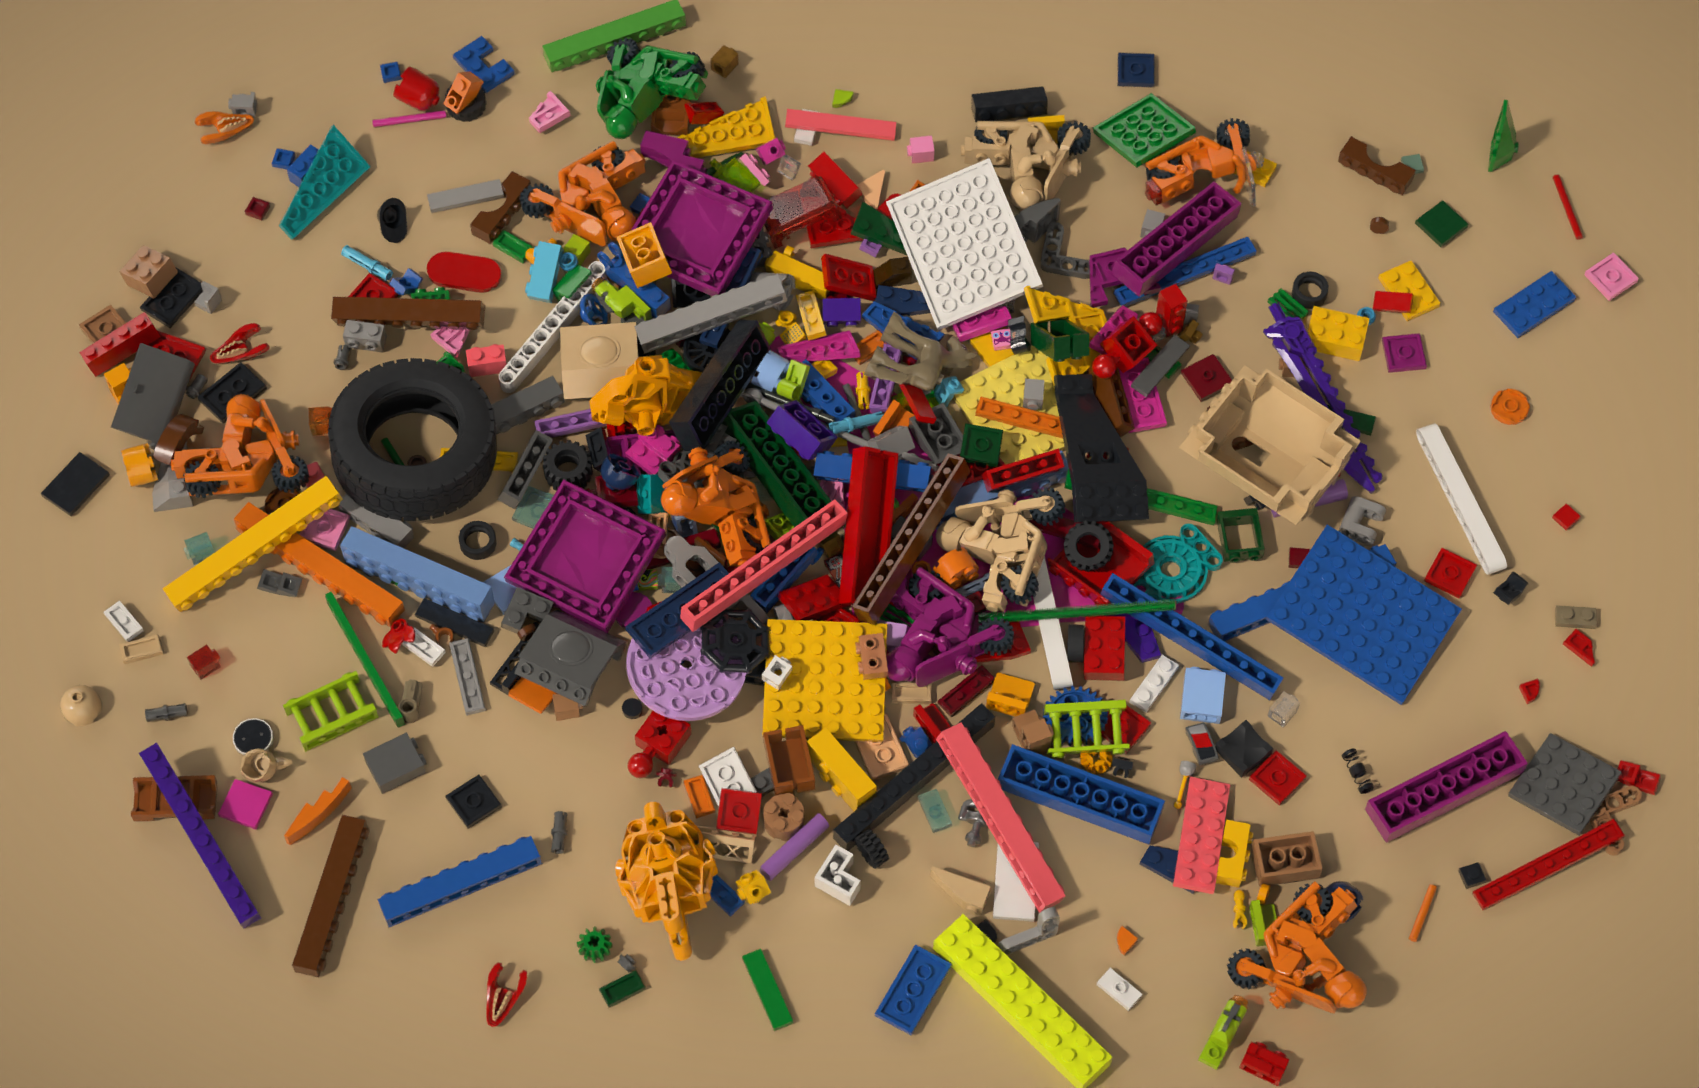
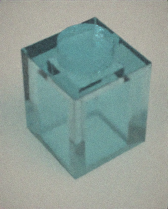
M207 532L184 540L187 546L184 548L187 560L192 559L194 565L215 553Z
M662 567V574H658V586L662 587V593H675L682 587L672 578V567Z

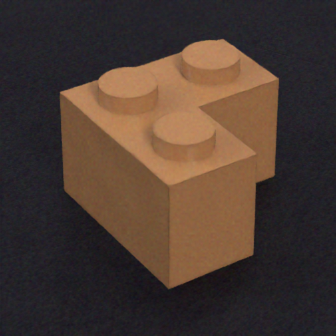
M1035 709L1013 717L1012 727L1022 748L1040 755L1047 753L1053 743L1052 736L1054 732L1051 725L1047 724L1041 715H1037Z

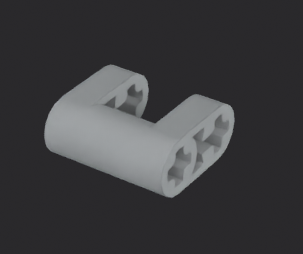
M1352 497L1339 532L1357 542L1372 545L1377 533L1371 528L1360 525L1363 516L1375 521L1383 520L1386 513L1385 507L1361 497Z

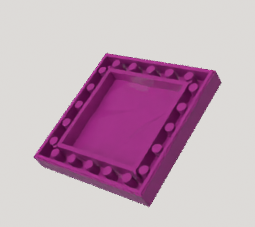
M673 160L632 230L651 222L672 271V274L667 275V277L708 295H720L725 293L772 212L773 204L772 201Z
M563 480L505 574L504 579L515 587L552 601L554 607L608 633L666 537V532L664 529Z

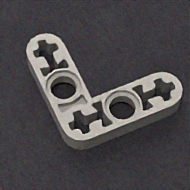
M1050 907L1041 911L1038 915L1036 927L1000 941L998 944L1000 949L1005 954H1010L1053 937L1058 932L1060 920L1056 908Z

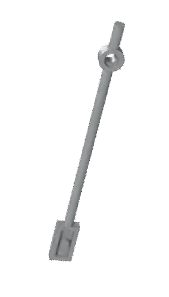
M748 388L740 395L747 403L757 401L759 405L761 404L773 410H776L778 405H781L764 398L762 392L757 388ZM822 422L829 429V424ZM848 432L835 434L837 437L861 447H869L867 440ZM904 451L902 455L898 456V462L899 460H906L914 465H917L918 462L928 463L934 472L939 468L934 462L921 459L913 453Z

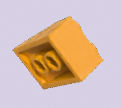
M651 222L616 237L637 288L672 274Z

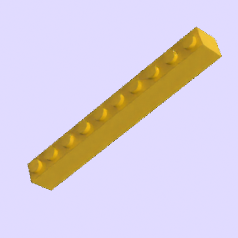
M327 476L323 477L162 589L179 612L190 609L193 603L207 597L213 589L223 586L226 580L232 576L239 575L242 569L248 565L255 564L261 556L272 552L278 544L288 541L294 533L304 530L310 522L320 519L326 511L337 507L343 498Z

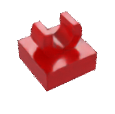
M607 424L608 437L625 435L624 425L615 426Z

